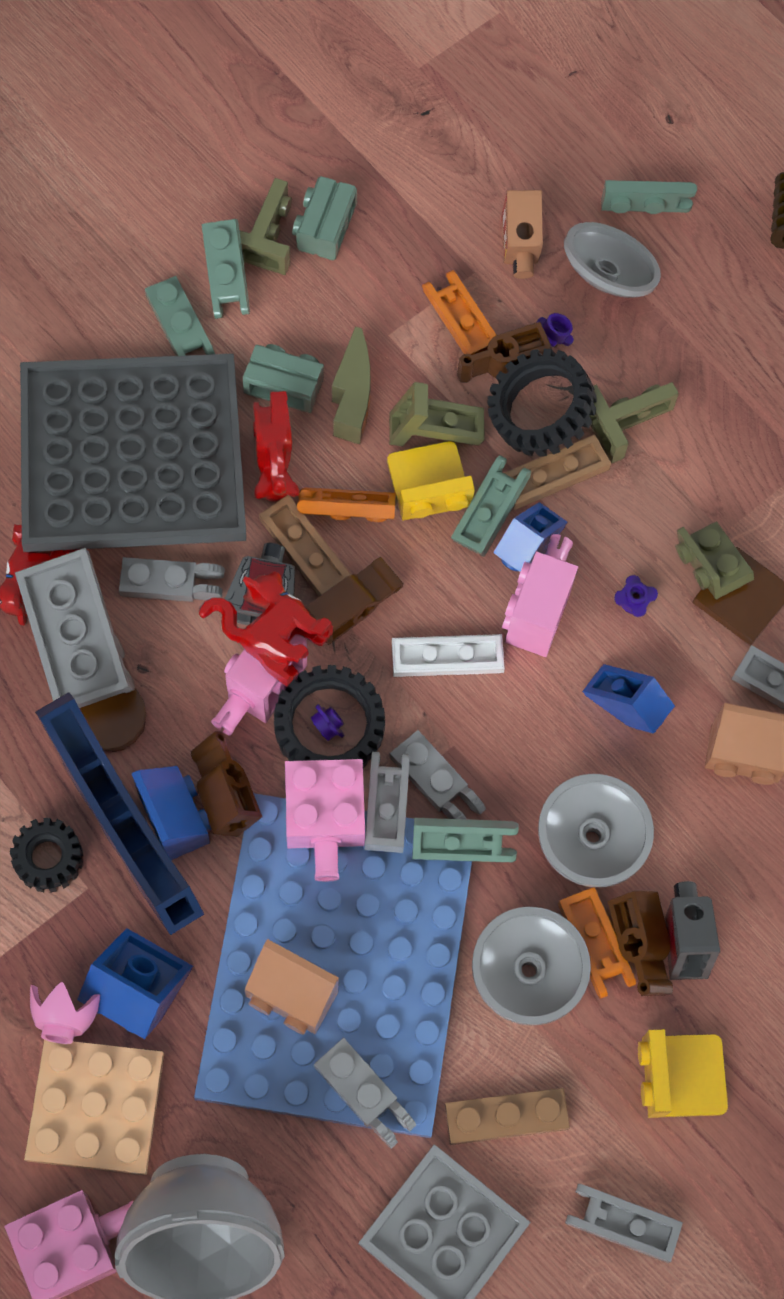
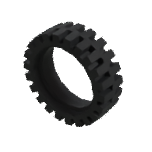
M544 348L542 355L536 349L530 351L531 358L529 359L524 353L517 356L519 364L516 366L511 361L505 365L508 373L505 374L500 371L497 374L496 379L499 384L492 383L490 392L493 396H488L487 404L490 407L488 414L492 420L491 422L509 446L519 453L522 450L528 456H533L535 451L541 457L547 456V449L553 455L561 452L559 447L561 444H564L568 449L574 445L570 439L573 436L579 440L584 435L582 426L589 428L592 423L589 415L595 416L596 407L594 403L597 402V398L589 376L571 355L567 356L565 352L560 350L555 354L552 349ZM545 376H562L567 378L574 389L573 401L566 413L555 423L538 430H523L512 422L510 414L512 403L525 386Z
M328 665L327 669L315 666L312 667V672L307 673L304 670L299 673L296 680L293 679L285 691H281L274 711V732L280 751L284 757L288 758V761L363 759L364 768L367 766L368 761L371 760L372 752H377L381 746L385 731V711L382 699L376 693L374 685L371 682L367 683L365 676L359 672L356 675L352 674L351 669L344 666L342 670L336 669V665ZM325 689L344 691L357 699L365 711L367 725L364 736L354 748L344 754L324 756L313 753L300 743L294 733L292 721L295 709L306 696L315 691Z

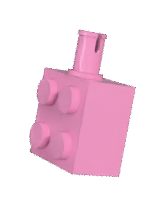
M559 534L550 536V542L545 554L536 551L532 563L524 562L517 581L518 585L515 594H512L502 626L503 629L508 630L505 643L543 657L548 655L578 570V566L566 562L573 542L569 538L564 537L561 548L557 549L561 538Z
M295 635L289 642L294 646L303 644L307 648V639L302 636ZM244 649L241 655L234 654L225 667L224 672L226 673L229 699L211 721L218 730H221L223 727V733L227 735H232L233 730L246 712L266 724L275 711L281 691L286 689L284 684L266 671L259 660L251 656ZM307 657L301 659L298 663L291 661L289 665H293L301 673L307 667Z
M363 759L285 761L287 849L314 848L315 880L322 882L339 880L338 847L365 845Z
M81 1190L5 1225L4 1227L32 1299H60L116 1273L115 1262L108 1247L110 1244L109 1240L118 1236L126 1213L134 1201L132 1200L128 1204L99 1217L98 1213L95 1214L88 1195Z

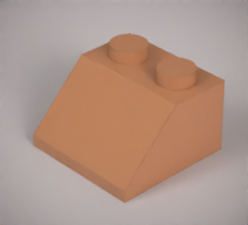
M724 703L711 725L705 768L714 770L715 774L722 777L741 775L751 777L753 782L762 785L778 783L784 776V714Z
M267 939L247 982L245 994L246 997L251 999L248 1004L257 1011L268 1016L271 1011L286 1018L283 1022L284 1025L299 1034L304 1035L306 1030L316 1034L338 994L339 977Z

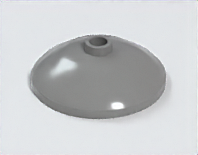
M595 222L579 223L568 231L564 239L565 253L571 266L587 283L602 292L619 297L635 298L653 292L660 281L661 272L654 256L639 241L617 228Z
M585 774L563 782L549 795L540 813L538 836L546 859L563 877L587 887H608L629 879L645 863L653 844L654 825L647 804L630 785L608 775ZM595 832L599 836V841L590 842L586 838V833Z
M539 907L512 909L493 919L479 936L472 958L474 982L484 1002L499 1016L522 1025H543L554 1022L568 1014L584 995L591 971L588 948L576 927L558 913ZM531 965L534 967L536 974L533 977H526L522 973V967Z

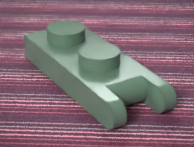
M605 180L601 197V211H613L615 213L635 211L647 212L649 214L661 212L687 213L692 209L693 202L690 198L696 195L697 185L692 182Z
M231 219L201 224L215 319L223 318L222 304L240 301L242 315L250 314L238 220Z
M176 276L144 289L145 296L176 356H186V353L201 347L206 355L215 354Z
M500 455L495 459L451 536L454 542L483 557L488 552L531 476V471L526 468L520 471L516 479L502 473L507 459Z
M414 818L412 859L514 862L517 859V851L513 848H502L503 835H517L519 824L514 821Z

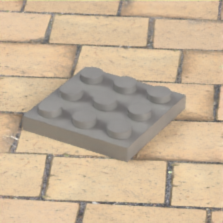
M434 1144L358 1244L424 1299H475L531 1222Z

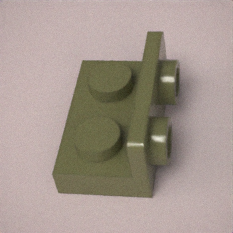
M717 521L689 535L684 527L677 530L679 544L675 545L680 559L684 564L690 562L695 569L693 574L699 586L703 590L708 588L715 599L754 580L753 570Z

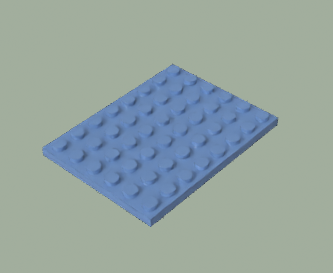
M254 793L262 818L244 831L194 1099L372 1129L370 1126L366 1127L314 1067V1064L342 1038H345L397 1097V1102L412 1117L417 1126L411 1131L403 1128L389 1109L382 1113L378 1119L394 1133L431 1138L472 861L412 859L414 819L406 818L403 853L364 850L365 845L338 847L339 880L329 882L316 881L314 848L287 849L286 798ZM364 811V814H365V835H366L367 811ZM267 939L339 977L338 994L316 1034L306 1030L304 1035L299 1034L284 1025L283 1022L286 1018L271 1011L268 1016L248 1004L251 999L246 997L245 987Z

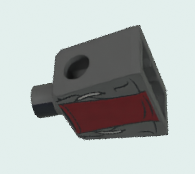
M265 543L261 558L243 557L225 597L226 600L233 604L237 611V623L249 625L266 610L244 600L243 596L248 592V588L243 582L245 576L254 579L258 575H268L276 571L282 577V586L285 592L294 596L295 566L282 563L285 553L283 546L276 543Z
M679 882L674 885L675 898L671 899L665 916L671 946L668 955L669 979H708L720 953L712 899L708 896L698 897L697 884L695 882Z

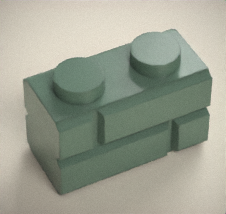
M320 176L314 188L308 187L303 201V207H306L303 216L297 215L292 229V235L296 236L299 251L312 255L317 254L319 257L329 260H336L357 205V188L343 182L337 183L336 180Z
M256 344L243 376L244 394L270 401V392L286 391L288 407L311 413L323 382L324 364L319 363L311 355L301 354L298 357L288 354L283 348L274 344H268L266 347Z

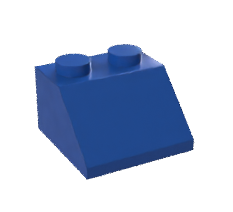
M178 766L144 769L131 773L139 798L158 841L171 860L210 844L207 831L212 829L204 808L197 810L192 799L198 796V793L190 775L182 777Z
M126 928L91 964L77 1000L85 1004L93 995L100 994L97 1013L116 1022L127 1031L146 1039L163 1019L193 966Z

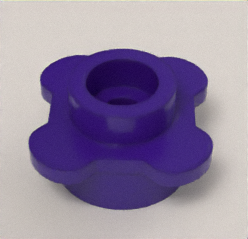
M553 313L547 319L540 317L537 322H541L551 347L558 344L570 346L573 343L574 338L571 335L573 326L566 316Z
M631 575L627 577L624 588L615 593L614 600L626 612L633 614L635 617H642L646 614L648 604L657 599L658 592L656 588L643 584L638 576ZM634 593H637L639 595L638 599H635L633 597Z
M317 704L315 707L318 712L311 716V720L318 731L327 741L337 735L343 738L345 735L340 727L344 725V722L332 707L326 709Z

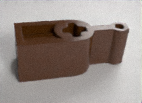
M541 322L493 337L486 351L474 355H462L459 358L457 371L459 381L467 383L473 377L489 373L496 378L500 371L505 374L508 373L505 365L510 361L515 366L519 364L517 356L524 353L529 359L531 358L530 351L538 349L543 355L544 348L552 349Z
M379 557L358 574L349 575L305 606V608L313 618L318 620L325 617L332 622L333 633L326 641L327 645H330L367 618L377 608L378 604L392 594L397 593L404 583L382 557Z
M214 731L191 751V757L197 764L201 779L197 782V791L207 813L213 834L238 837L260 820L262 814L244 769L231 759L225 735L220 731Z
M632 891L609 900L608 904L619 950L626 961L635 964L639 980L637 990L640 995L666 996L672 994L673 984L668 980L663 961L670 952V938L658 892Z

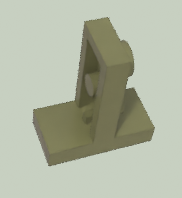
M274 179L251 233L240 230L244 262L282 275H286L290 266V247L276 241L280 232L279 221L282 216L287 217L292 204V197L288 196L287 181Z
M414 382L389 413V445L403 447L412 435L479 446L484 441V408L428 399V384Z
M673 382L664 386L653 385L647 388L642 395L632 399L628 397L619 399L610 408L597 384L593 386L597 402L594 403L596 407L595 416L589 415L592 420L590 426L611 464L625 457L629 443L622 432L623 430L674 409L679 393Z

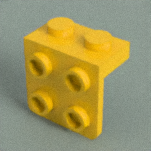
M448 441L394 452L387 457V464L402 521L424 518L448 511H458L470 505L474 497L475 487L472 476L465 477L458 449L454 442Z
M665 1029L649 1030L642 1037V1041L638 1042L639 1065L644 1066L645 1082L641 1083L642 1105L648 1108V1118L720 1116L727 1112L728 1101L722 1040L718 1035L666 1036Z

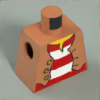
M507 190L501 215L503 262L505 264H513V276L515 278L527 279L534 276V264L539 261L543 245L542 190Z

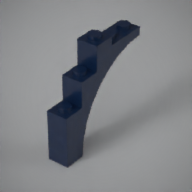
M70 692L35 711L75 787L92 810L108 841L124 862L137 888L168 933L172 935L203 916L204 912L190 886L178 871L134 803Z

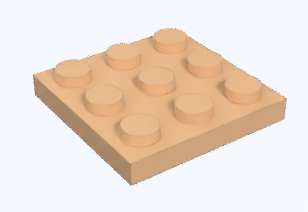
M44 1039L24 1160L26 1162L147 1175L164 1052L74 1041L71 1044H60Z

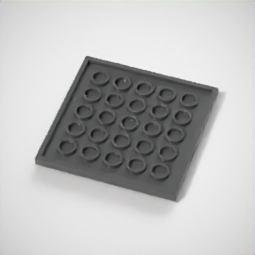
M234 354L20 362L23 552L246 541Z

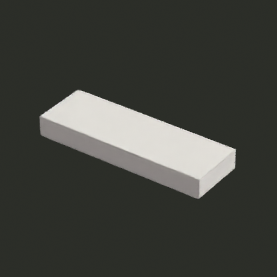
M502 634L392 638L393 677L504 673Z

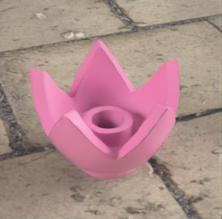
M60 982L53 989L43 1004H41L37 986L31 985L30 1009L35 1026L42 1030L41 1038L54 1043L71 1044L73 1038L81 1036L94 1021L99 1008L100 994L93 995L76 1011L63 982Z

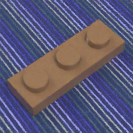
M596 435L573 443L574 445L568 449L564 447L557 454L553 455L550 453L547 456L540 457L505 472L504 474L516 479L523 468L531 471L528 482L513 506L514 511L610 470L611 462Z
M289 495L259 514L260 522L274 540L285 548V554L318 596H321L341 580L351 575L305 515L297 510V505Z
M564 1088L445 1103L450 1145L570 1129Z

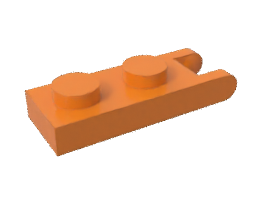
M451 270L446 273L450 285L439 291H436L430 282L423 284L422 288L425 295L462 352L474 355L486 351L490 340L497 335L456 272Z
M308 487L302 488L299 491L297 510L302 514L330 515L335 520L364 517L371 522H384L395 517L396 493Z
M595 887L559 900L558 906L563 917L576 927L586 943L590 956V979L598 997L602 999L608 996L603 981L622 974L628 987L636 985L634 974L628 961L625 960L619 950L616 934Z

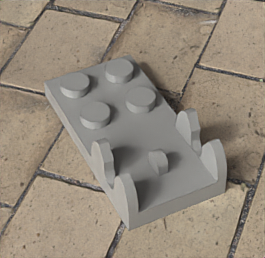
M86 548L15 572L53 701L70 692L78 707L81 708L109 697L135 690L134 681L122 660L125 657L124 649L114 634L90 553Z

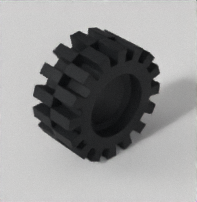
M43 818L44 822L38 823L37 819L30 821L31 827L26 828L24 825L19 829L21 832L19 837L14 836L12 840L14 848H10L11 863L20 880L29 888L35 887L38 892L43 893L44 889H49L50 893L56 892V887L62 885L64 889L69 886L68 881L71 878L75 880L78 877L77 870L78 868L82 869L83 865L81 859L83 849L73 829L69 825L66 827L63 821L57 819L56 822H52L51 818ZM43 842L56 843L62 850L60 861L52 868L42 869L33 863V851Z

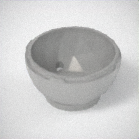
M210 1154L177 1157L156 1169L151 1177L150 1184L143 1189L128 1209L117 1237L115 1267L120 1278H124L137 1291L154 1299H236L263 1287L275 1276L285 1257L282 1231L271 1204L261 1190L249 1181L245 1168L239 1163L226 1157Z

